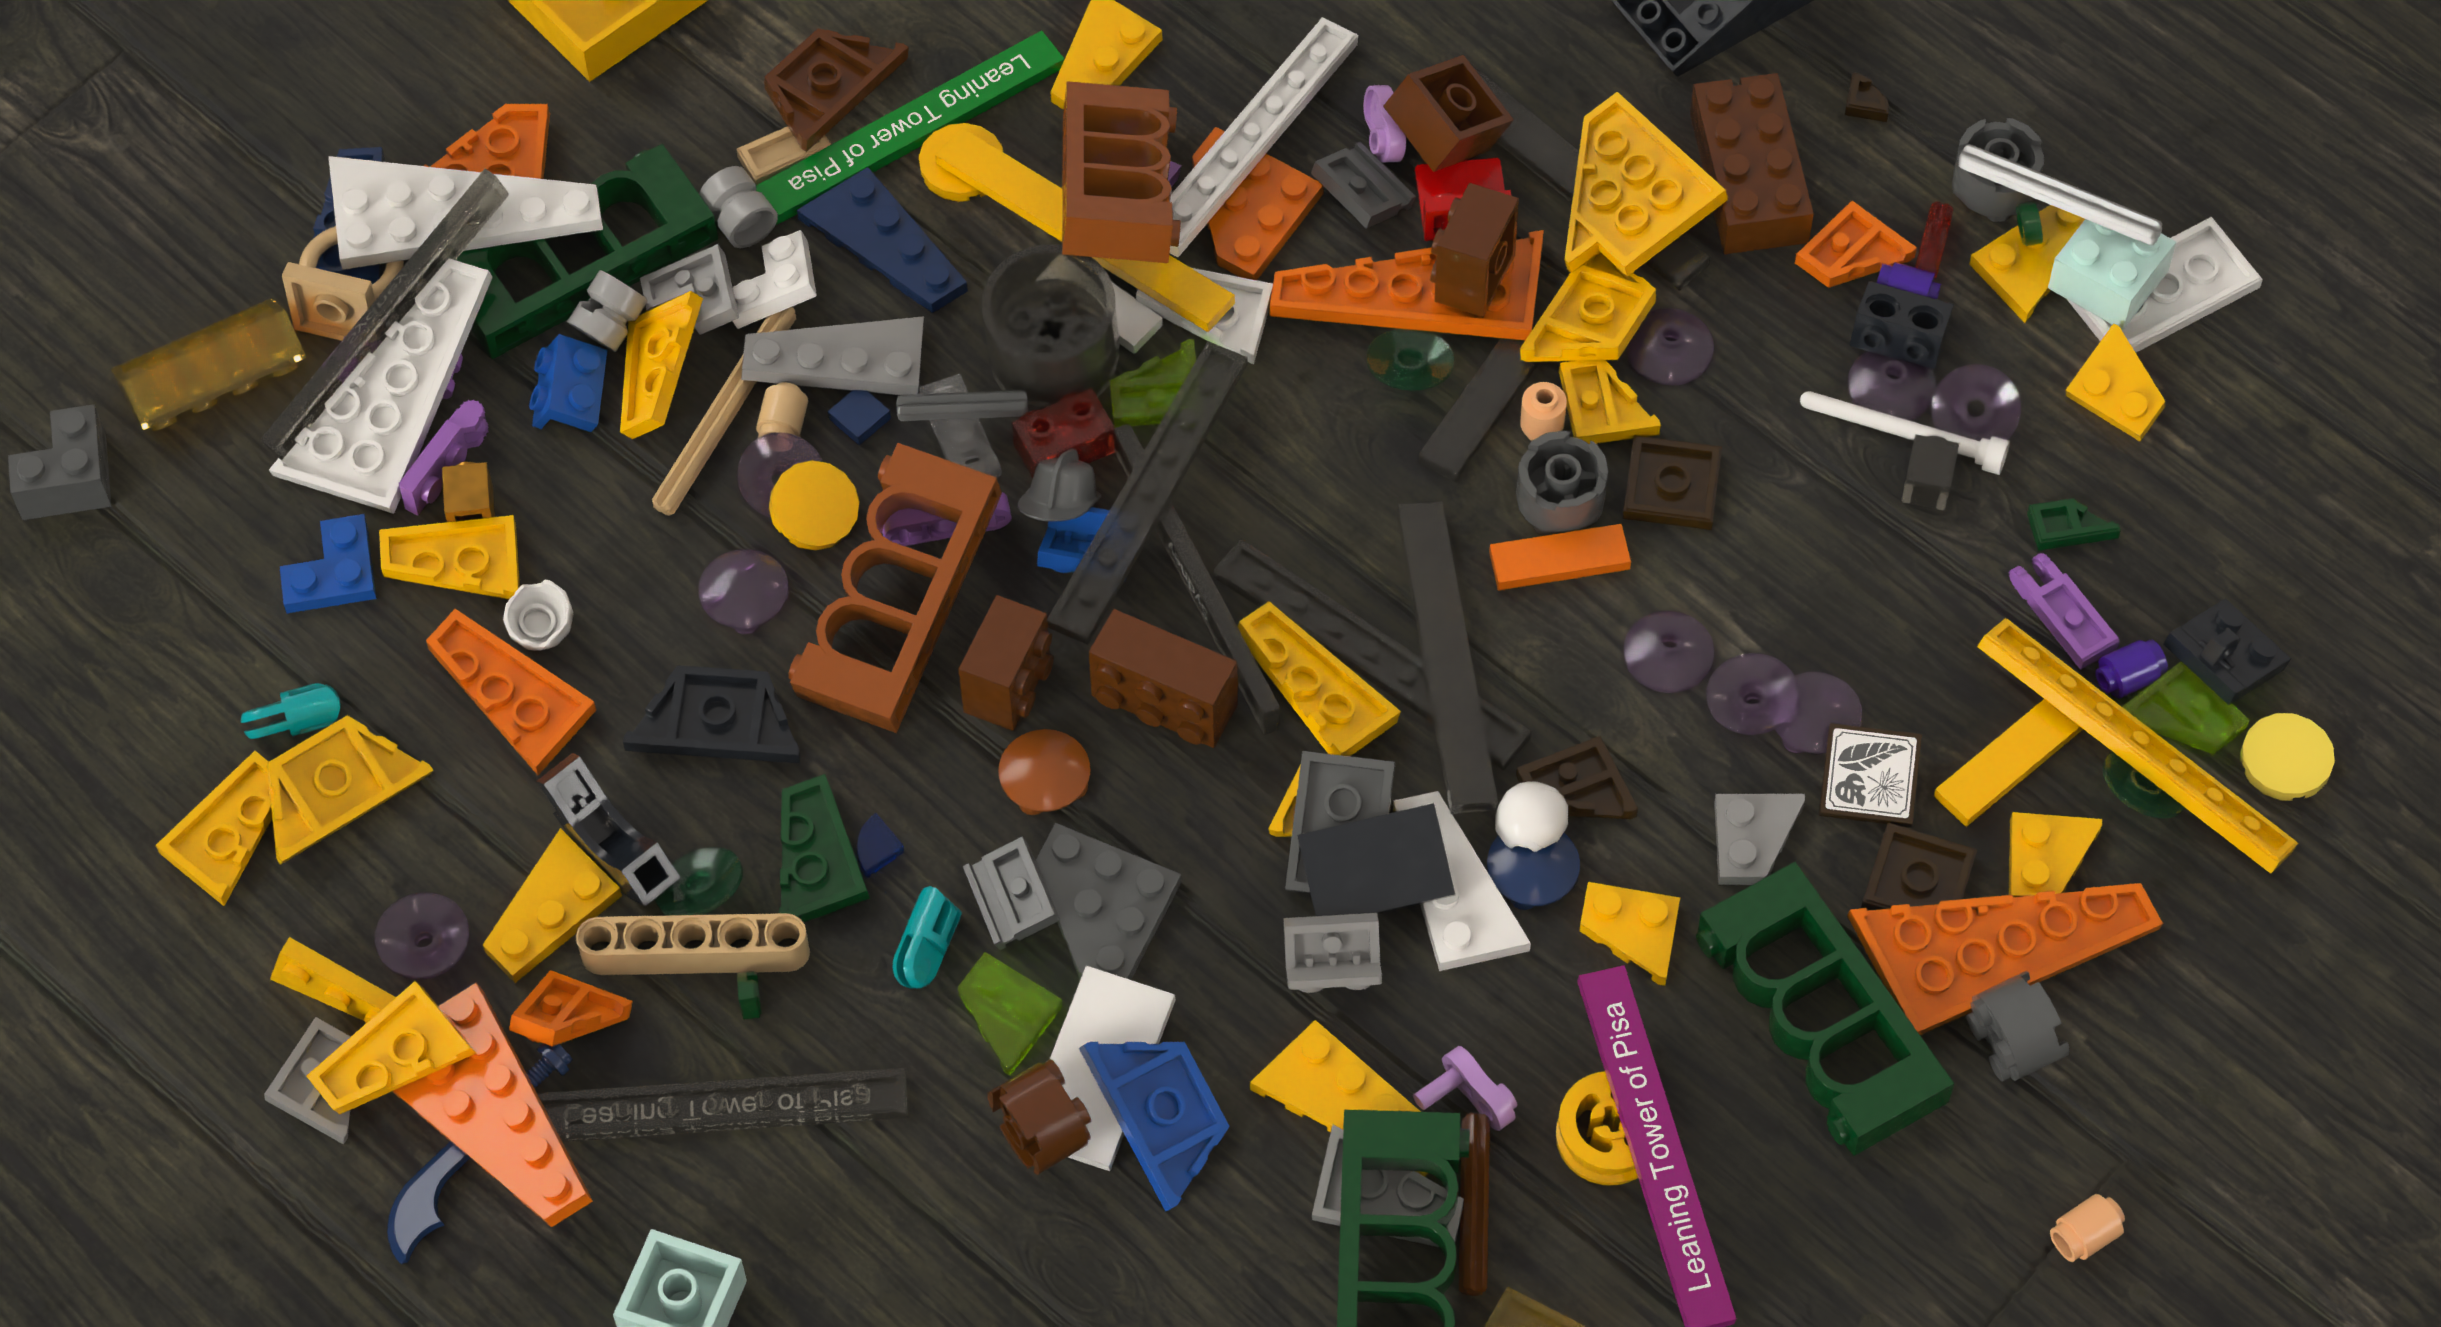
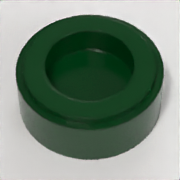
M2035 201L2019 203L2016 206V216L2022 243L2026 246L2042 244V226Z

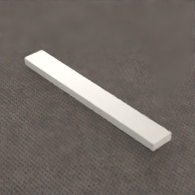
M1322 17L1174 190L1170 200L1173 208V220H1180L1181 227L1179 246H1170V254L1179 257L1354 50L1358 43L1357 34Z

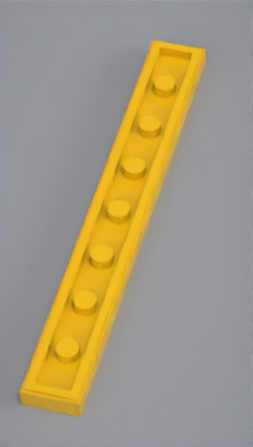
M963 127L935 154L937 165L1062 242V188ZM1169 255L1168 263L1087 257L1206 332H1209L1235 304V295L1171 255Z
M2005 618L1982 638L1977 646L1979 649L2270 874L2291 855L2299 844L2010 620Z

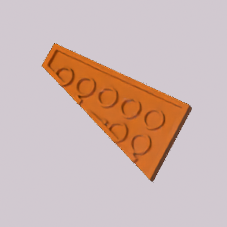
M2141 883L2085 888L2084 891L2056 894L2055 891L2037 892L2034 896L2023 897L2004 895L1940 901L1939 904L1913 907H1910L1909 904L1893 905L1890 909L1867 911V908L1850 909L1847 914L1883 985L1919 1035L1973 1012L1971 1008L1973 996L2024 971L2029 972L2030 980L2027 983L2031 986L2155 932L2163 925Z
M475 983L439 1005L438 1007L475 1050L476 1054L392 1092L404 1100L462 1152L472 1158L489 1175L499 1181L550 1227L555 1226L593 1202L481 987Z

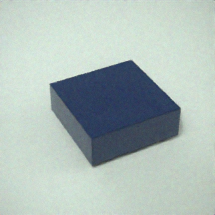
M852 390L828 410L829 420L858 445L862 444L891 419L890 410L867 390Z

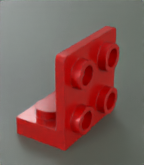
M1499 158L1466 160L1435 172L1432 171L1428 164H1420L1415 167L1425 241L1434 240L1439 228L1446 229L1451 204L1456 197L1462 198L1469 183L1511 195V190H1505Z

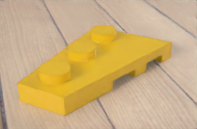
M256 751L247 757L156 844L159 854L223 906H225L272 820L267 772L269 761Z

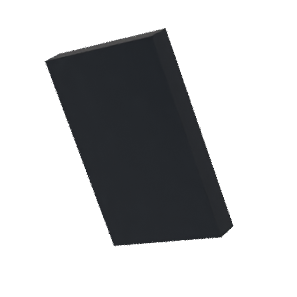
M1434 803L1297 835L1316 916L1378 914L1456 896Z

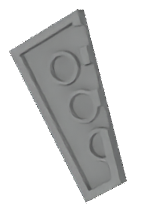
M924 316L746 334L741 380L769 383L788 382L800 386L867 390L868 392L895 395L918 394Z

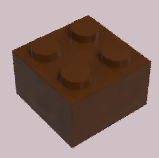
M1464 55L1408 74L1383 105L1433 172L1488 152L1514 121Z
M1469 183L1462 198L1456 197L1453 200L1448 214V225L1445 230L1438 229L1431 249L1432 254L1437 255L1430 276V281L1435 283V302L1481 317L1485 316L1515 257L1519 198Z
M996 595L958 669L964 713L1014 731L1021 716L1026 718L1030 714L1036 697V693L1033 691L1039 679L1045 681L1048 678L1054 663V655L1050 654L1052 633L1048 632L1047 613Z

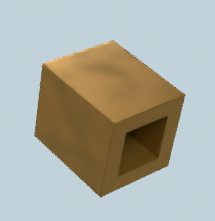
M461 462L455 466L442 467L444 513L447 522L495 517L493 484L487 462Z

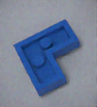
M365 514L320 521L324 559L279 566L286 613L376 599L368 524Z

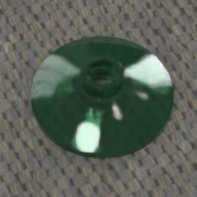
M1394 329L1379 335L1369 345L1366 356L1367 366L1375 378L1390 387L1409 391L1425 390L1443 383L1451 375L1455 360L1451 347L1441 337L1428 331Z
M2113 751L2104 760L2103 776L2108 787L2119 800L2131 809L2150 817L2163 819L2175 817L2185 809L2184 806Z
M702 848L685 854L672 863L680 879L656 897L655 902L659 909L668 916L703 915L724 904L736 892L743 877L742 864L735 853L725 848Z

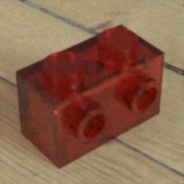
M1092 388L1081 393L1068 394L1058 403L1041 410L1028 411L1018 420L1012 422L1014 446L1032 478L1040 461L1049 458H1059L1062 453L1071 448L1077 450L1079 461L1087 464L1116 452L1115 427Z

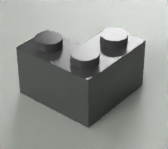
M95 404L50 411L52 449L8 455L10 493L22 520L111 507L106 432Z

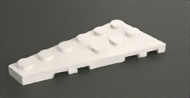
M329 156L339 258L342 269L603 230L597 187L594 184Z

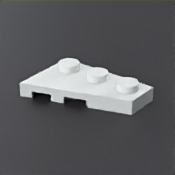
M1192 268L1235 295V304L1209 332H1206L1137 289L1136 301L1144 304L1159 316L1254 365L1270 308L1273 283Z

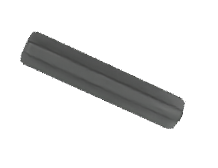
M1023 390L900 395L897 397L896 402L897 416L900 421L1023 417L1028 412V396L1026 391Z

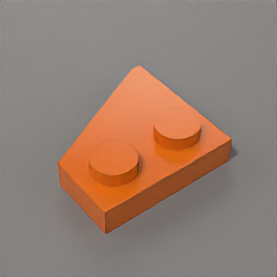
M1851 201L1796 254L1795 264L1830 288L1879 272L1883 263L1893 266L1895 262L1900 264L1910 262L1915 258L1917 247L1854 201Z
M550 970L511 1016L509 1030L526 1036L533 1042L555 1046L627 1020L630 1017L633 1001Z

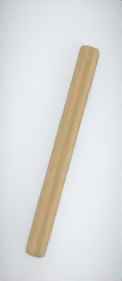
M790 307L766 317L757 333L789 330L796 320L795 309ZM743 355L652 498L653 507L658 512H662L667 516L675 513L757 381L741 380Z

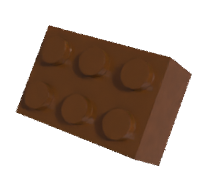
M1116 609L1112 610L1089 650L1092 696L1096 697L1102 705L1111 709L1121 708L1131 712L1147 725L1153 727L1161 725L1175 731L1182 739L1196 745L1202 743L1212 748L1216 746L1238 706V669L1236 660Z

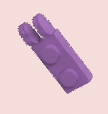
M474 399L463 402L449 420L445 421L400 480L399 487L405 510L418 516L427 503H433L442 489V467L455 466L464 462L467 456V449L480 446L483 442V437L487 436L486 433L489 432V427L486 419H483L485 418V409L482 403L480 404L479 401H474Z
M2040 553L2034 556L2031 562L2035 572L2045 584L2042 587H2039L2024 567L2017 566L2010 570L2009 577L2012 585L2017 589L2020 596L2027 600L2028 605L2080 670L2118 648L2120 641L2117 635L2066 573L2062 574L2047 555Z

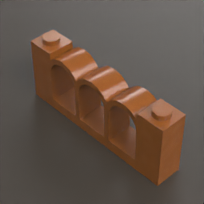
M1067 81L1063 111V255L1158 263L1169 262L1170 246H1179L1181 227L1180 220H1173L1172 202H1170L1172 187L1168 181L1171 155L1167 149L1169 133H1175L1177 107H1169V90Z
M897 443L892 456H885L879 469L878 479L883 491L877 494L869 505L866 518L872 541L864 542L853 549L844 561L841 576L843 587L848 597L839 598L825 608L819 617L816 628L819 646L808 642L803 654L795 656L789 670L790 684L798 698L897 733L1002 495L997 477ZM910 508L955 522L957 525L942 559L883 537V527L888 518L898 510ZM890 564L932 578L917 615L869 599L858 593V583L865 571L876 565ZM861 619L908 634L892 672L834 650L832 643L834 635L839 628L849 621Z

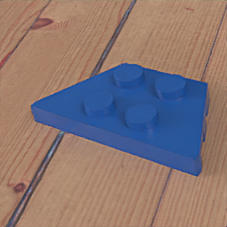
M1088 1042L1079 1048L1083 1058L1165 1212L1178 1205L1182 1199L1181 1195L1193 1177L1198 1175L1208 1160V1155L1214 1146L1218 1145L1230 1127L1185 1042H1162L1160 1044H1147L1146 1042L1099 1044L1098 1042Z

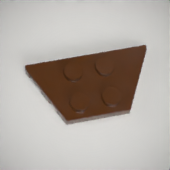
M818 28L765 76L764 88L801 149L807 152L908 59L909 47L897 42L894 49L870 45L869 37L858 35L844 36L836 31Z

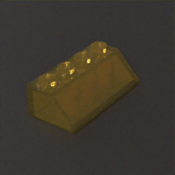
M270 298L111 368V371L141 428L144 430L151 427L152 431H157L177 421L175 416L189 409H192L193 413H197L211 408L218 403L216 397L232 391L234 395H238L255 388L258 385L257 379L273 373L274 377H278L294 371L299 367L297 361L306 358V355L285 309L273 298Z

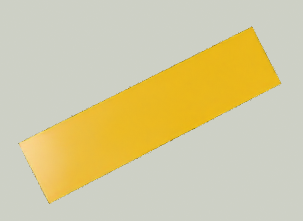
M2043 699L1935 789L1934 797L1967 827L2079 734L2083 728L2047 700Z

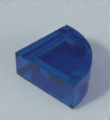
M877 813L871 816L864 824L857 842L859 863L865 876L868 878L904 853L903 844Z

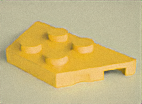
M1598 252L1569 274L1521 346V360L1525 362L1618 360L1655 304L1656 289L1643 277L1637 276L1634 272L1626 276L1601 252Z
M348 715L269 761L267 772L277 861L280 865L416 784L433 772L432 767L425 761L419 762L397 748L398 745L385 737L376 736L369 732L365 725Z

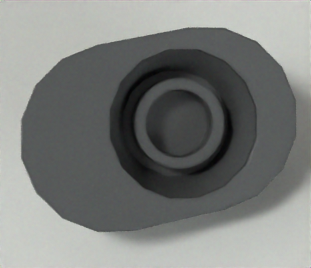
M1072 448L1062 453L1059 458H1049L1040 461L1036 467L1031 487L1018 502L1020 512L1030 518L1054 522L1081 517L1101 498V494L1096 491L1093 467L1079 461L1077 450Z

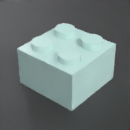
M2085 219L2055 257L2048 288L2113 325L2114 323L2121 330H2124L2169 271L2176 241L2161 233L2154 245H2148Z
M651 1229L613 1314L616 1326L727 1327L747 1282L742 1260Z

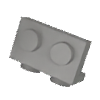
M1377 913L1283 918L1285 968L1288 989L1314 993L1324 988L1346 987L1352 990H1362L1371 985L1382 984L1379 920Z

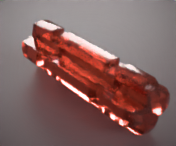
M1939 201L1932 203L1930 206L1915 268L1935 273L1934 279L1938 275L1953 214V207L1950 204H1942Z

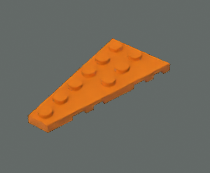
M1544 230L1529 232V238L1516 240L1515 257L1484 317L1435 302V283L1430 281V276L1437 255L1432 254V247L1395 253V259L1373 262L1372 257L1355 259V265L1332 268L1327 264L1277 271L1274 275L1270 300V316L1526 340L1533 329Z

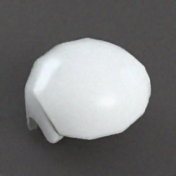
M545 579L541 583L521 585L514 596L506 603L503 621L513 641L525 649L540 651L557 646L569 634L573 610L565 590L552 581Z
M1527 781L1513 786L1504 794L1495 814V829L1504 844L1509 848H1514L1515 846L1529 848L1533 852L1558 842L1568 825V805L1564 797L1554 787L1540 782Z

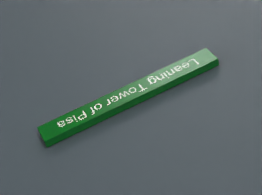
M1041 30L756 185V191L762 192L778 213V220L776 222V225L795 216L799 208L868 167L872 172H875L921 147L933 132L947 125L965 123L1060 71L1065 59Z

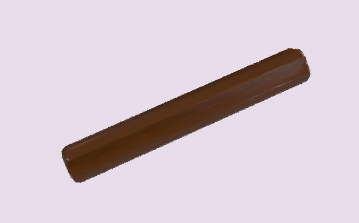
M1468 1113L1462 1120V1128L1470 1129L1469 1158H1461L1460 1197L1464 1199V1206L1460 1219L1459 1290L1464 1295L1480 1296L1487 1289L1490 1119L1486 1114Z

